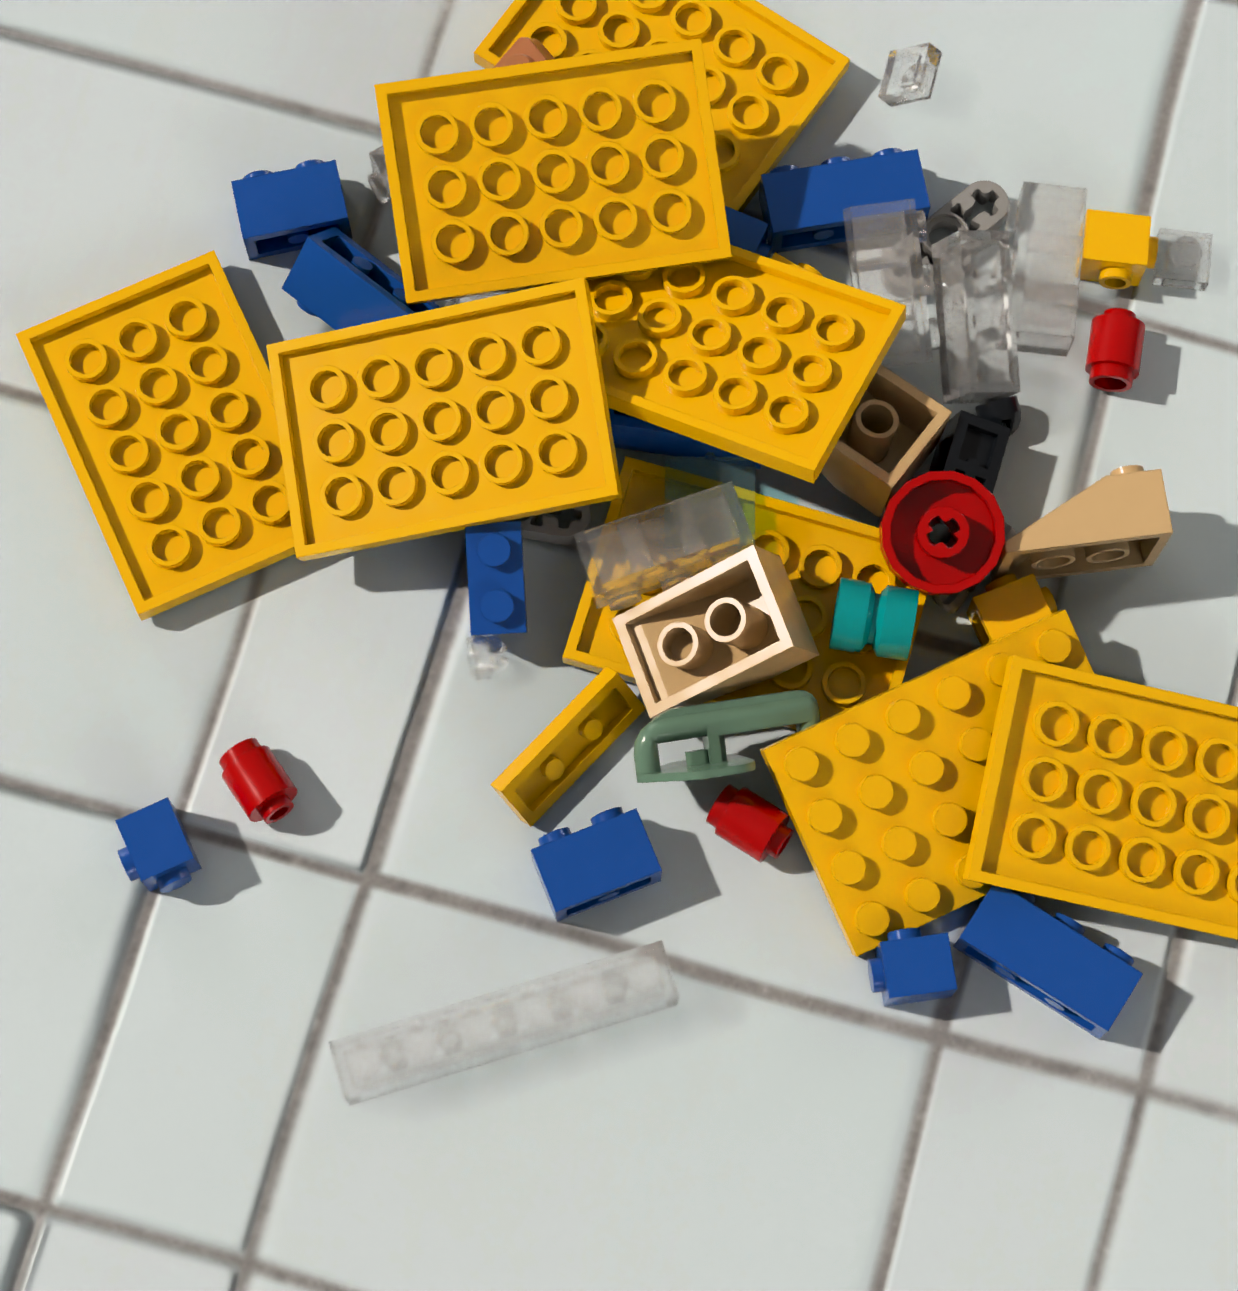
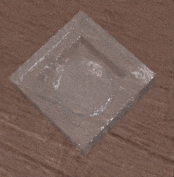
M930 42L890 51L878 97L890 107L931 99L942 52Z
M1160 228L1156 236L1158 237V252L1153 270L1152 285L1205 291L1210 280L1213 234Z

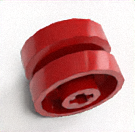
M929 471L907 481L887 503L879 524L880 551L889 571L906 587L919 590V592L927 595L955 594L980 583L997 565L1005 544L1004 516L995 496L977 479L956 471ZM943 524L949 528L951 537L948 543L940 542L934 544L931 541L929 533L933 531L932 527L934 525Z

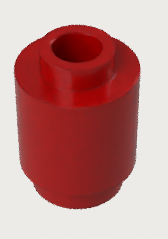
M1110 308L1105 310L1104 314L1092 319L1085 371L1090 375L1089 384L1092 387L1107 392H1124L1132 388L1133 380L1139 376L1145 324L1136 318L1134 312L1123 308Z
M249 738L231 747L220 758L219 764L224 770L221 777L250 821L258 822L264 820L266 824H271L282 819L293 809L294 804L292 800L297 795L298 790L268 746H261L256 738Z
M731 784L727 785L720 793L706 819L707 823L716 828L715 834L760 863L768 855L777 859L787 846L794 830L787 827L790 819L788 813L748 788L743 787L739 790Z

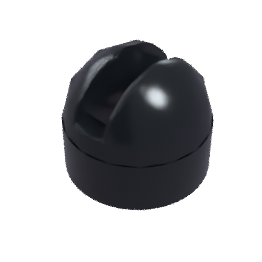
M1017 395L975 407L977 416L1000 425L1003 423V426L1011 428L1010 435L1019 427L1021 409Z

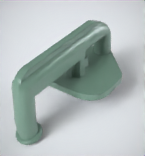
M790 690L667 709L639 731L634 742L637 783L702 780L753 771L756 769L754 759L737 754H726L724 735L796 724V731L799 732L821 721L817 700L811 693L805 690ZM703 738L704 749L685 752L686 760L660 766L659 743Z

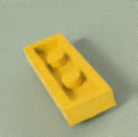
M606 666L490 785L518 818L532 827L646 709L618 672Z

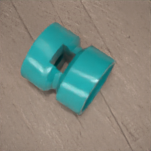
M841 577L835 603L829 649L854 653V651L860 652L866 644L872 645L877 657L907 661L914 632L919 590L887 585L881 594H877L872 583Z

